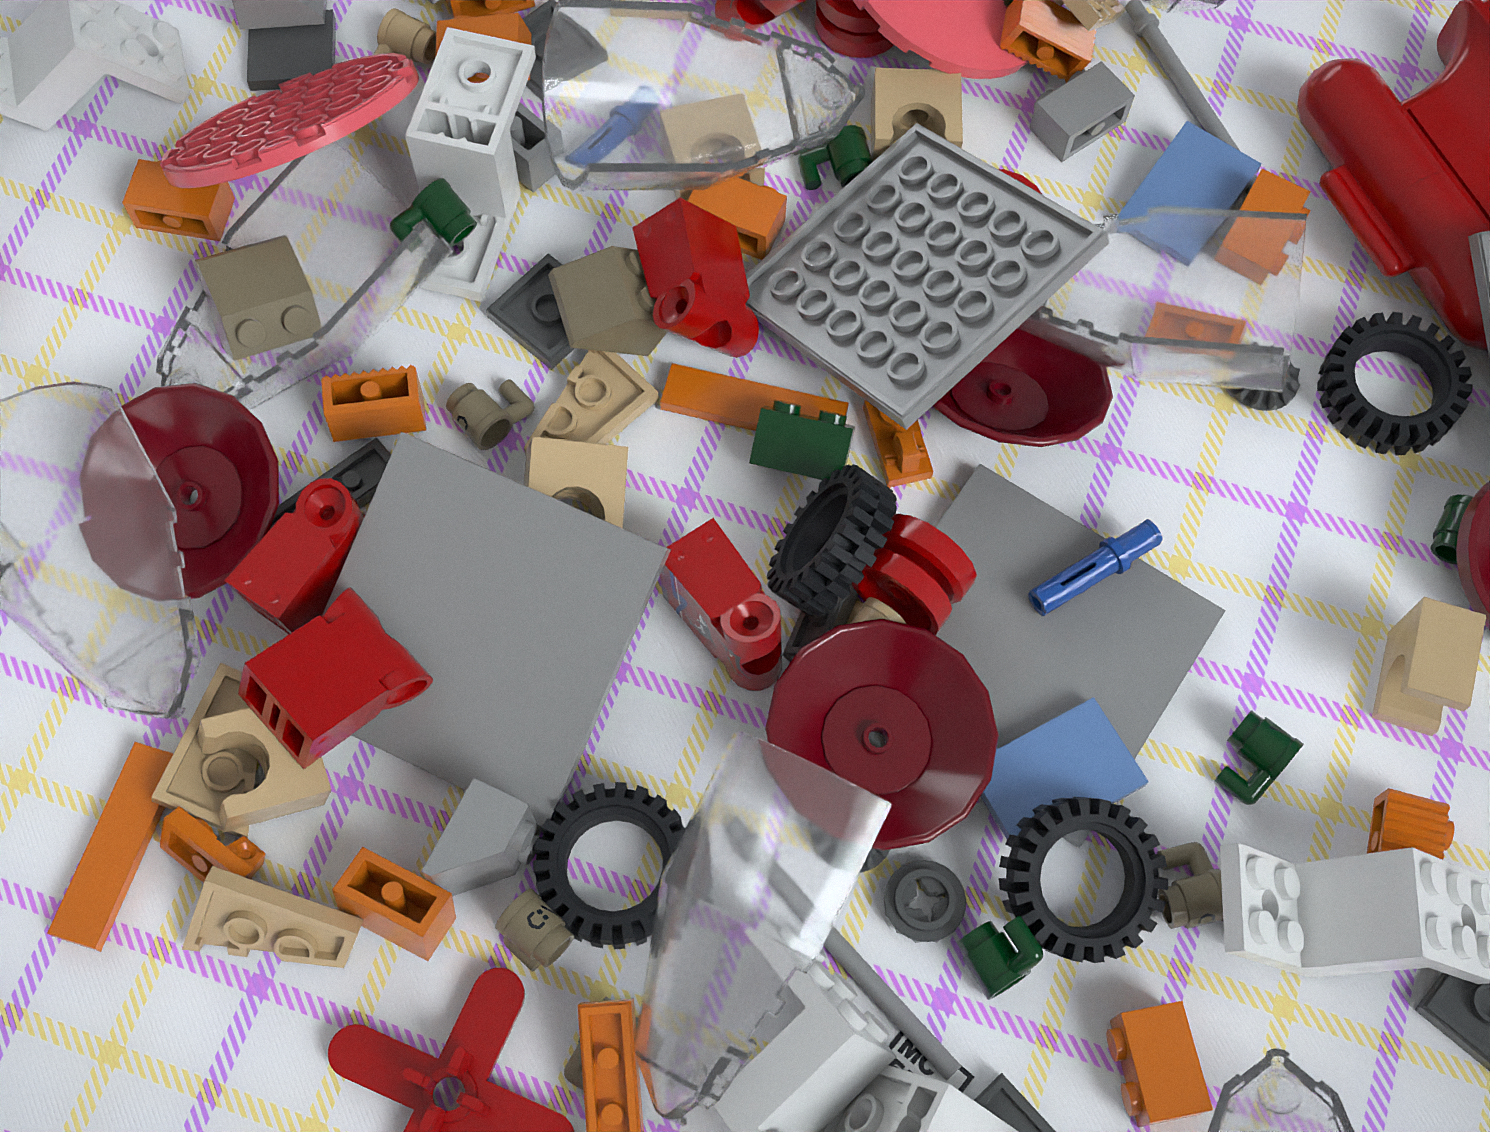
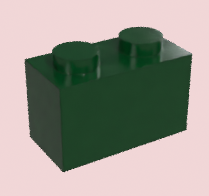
M774 400L773 407H762L750 455V464L819 480L824 478L830 480L833 471L837 469L842 470L843 466L847 465L856 426L846 424V415L820 410L819 416L813 417L800 414L801 405L781 400Z

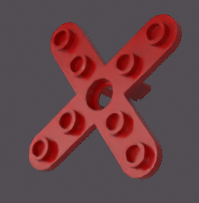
M492 968L477 978L439 1058L361 1024H352L340 1029L330 1041L328 1060L335 1073L414 1110L404 1132H575L571 1122L564 1115L488 1081L525 1001L524 985L518 975L509 969ZM456 1078L462 1082L465 1093L460 1092L456 1100L460 1105L458 1108L445 1111L435 1104L433 1098L434 1089L441 1080Z

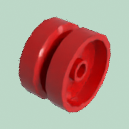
M816 0L815 29L822 42L833 51L854 58H870L885 53L894 46L878 31L881 26L867 10L863 9L860 11L853 0Z
M895 514L891 517L894 521L892 529L882 535L887 538L884 547L876 549L873 553L877 557L872 567L866 564L861 571L865 577L858 585L854 582L851 584L864 601L869 597L875 598L893 609L903 618L906 624L926 628L936 635L950 617L952 611L951 604L961 602L974 584L977 577L974 565L963 549L936 527L911 515Z

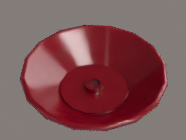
M1034 312L932 407L957 426L999 443L1046 447L1077 441L1101 425L1113 399L1107 368L1088 343L1056 320Z
M197 383L154 387L118 407L91 439L77 477V524L91 559L121 589L157 602L198 599L227 584L224 580L270 530L279 506L278 459L262 422L233 395ZM197 490V500L191 504V495Z
M882 618L837 625L800 648L774 685L765 727L773 773L797 811L839 841L883 851L929 843L966 819L991 781L999 737L989 691L965 656L926 628ZM875 731L881 733L885 738V745L883 747L873 746L868 738L869 733Z

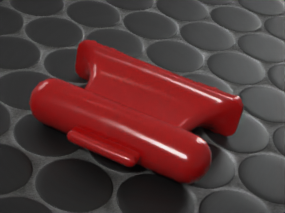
M1461 0L1454 7L1437 38V52L1446 67L1426 88L1400 102L1374 67L1358 58L1334 59L1314 70L1299 90L1296 110L1302 125L1334 168L1321 175L1319 180L1321 189L1379 271L1389 278L1408 272L1457 340L1465 346L1488 351L1468 236L1490 231V0Z

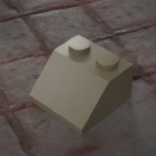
M286 235L195 260L221 346L234 361L324 334L312 290Z
M610 246L553 268L548 274L570 348L649 356L668 332L659 328L654 323L653 309L657 299L650 297L639 252L636 249Z

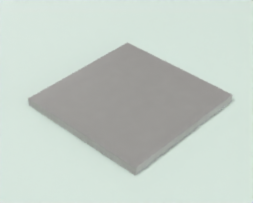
M916 123L746 274L750 298L745 304L752 309L757 317V321L907 430L1109 244V238L1105 230Z
M401 432L323 615L343 591L352 587L378 616L385 633L402 644L432 676L433 683L427 690L411 701L391 709L382 710L377 717L351 736L464 790H467L473 778L480 780L529 804L536 823L543 826L547 818L552 820L556 816L555 808L564 798L671 549L410 434Z
M979 464L936 526L937 529L949 536L963 549L972 561L977 574L974 584L961 602L951 604L952 611L950 617L936 636L965 656L989 691L999 735L997 749L1094 697L1135 760L1226 610L1137 558L1131 563L1130 569L1124 573H1114L1047 615L1041 616L1029 600V591L1099 549V543L1106 538L984 465ZM1078 830L1062 838L1080 848L1091 830Z

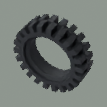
M1381 312L1373 314L1369 321L1365 317L1356 320L1352 328L1348 326L1337 338L1320 366L1318 374L1322 376L1317 382V391H1325L1319 399L1322 409L1333 406V409L1327 416L1331 424L1333 425L1342 419L1346 422L1340 431L1344 437L1348 438L1356 430L1362 434L1356 445L1366 449L1369 443L1375 440L1377 441L1376 453L1386 454L1394 445L1395 455H1406L1411 447L1414 453L1424 451L1429 444L1431 446L1435 445L1458 421L1470 402L1467 398L1472 394L1473 384L1466 382L1472 376L1470 366L1459 367L1467 358L1462 349L1451 354L1448 352L1456 342L1449 334L1440 342L1434 338L1440 329L1434 323H1431L1427 330L1423 331L1419 329L1422 321L1421 317L1412 315L1407 324L1404 325L1403 313L1392 312L1387 321H1385L1384 314ZM1382 351L1398 353L1410 358L1423 369L1431 382L1433 392L1431 407L1427 411L1412 416L1391 415L1379 410L1367 401L1358 388L1355 378L1356 362L1365 355Z
M849 464L844 465L842 470L837 469L833 471L830 480L824 478L819 483L818 492L816 493L812 490L806 497V506L804 508L799 506L795 511L796 520L793 524L787 523L783 530L786 537L779 540L774 548L778 553L771 557L769 566L772 568L767 572V579L770 580L767 585L771 592L808 616H813L814 613L816 615L824 614L825 608L831 610L837 605L838 596L844 600L851 593L850 584L854 582L858 585L865 577L861 571L866 564L872 567L877 557L873 555L874 551L882 549L887 541V538L882 535L890 531L894 523L891 519L897 511V506L894 504L897 501L896 495L893 493L894 491L855 464L852 466Z
M615 782V788L605 789L604 783L593 785L594 792L584 794L582 789L572 794L574 800L566 805L562 801L555 808L556 816L552 820L546 819L542 826L543 836L541 839L537 838L534 848L536 860H533V872L541 899L565 921L564 927L574 935V939L580 942L584 939L589 941L591 946L602 949L603 945H613L614 949H626L625 944L636 942L638 946L646 943L647 937L654 933L659 936L667 930L666 925L671 920L676 921L682 913L681 907L684 902H688L691 894V884L694 881V855L687 827L684 828L679 813L675 809L671 811L667 807V800L658 794L655 798L650 796L648 789L637 785L635 791L627 789V783ZM612 821L629 822L643 828L653 837L660 848L663 858L660 879L652 893L641 903L618 911L600 910L586 904L575 894L567 876L568 859L579 837L594 826Z
M1086 797L1058 798L1052 800L1053 804L1039 805L1032 810L1035 814L1032 818L1023 817L1016 826L1021 831L1017 836L1009 835L1005 845L1011 847L1009 857L1001 856L999 867L1006 868V878H999V889L1008 894V899L1002 901L1006 912L1014 914L1015 918L1021 916L1045 951L1072 961L1083 963V960L1092 963L1105 962L1104 957L1106 956L1117 959L1126 955L1123 950L1125 946L1136 949L1144 942L1138 934L1142 930L1152 933L1158 924L1150 919L1153 910L1163 913L1166 904L1165 901L1157 899L1158 889L1168 890V878L1159 877L1158 868L1167 867L1164 855H1158L1154 852L1153 848L1160 845L1156 835L1145 833L1144 829L1148 825L1140 817L1130 816V809L1122 805L1111 804V801ZM1078 830H1091L1108 839L1116 848L1123 862L1125 874L1124 889L1118 904L1107 917L1089 926L1072 927L1059 920L1048 908L1042 894L1041 870L1047 853L1058 840Z

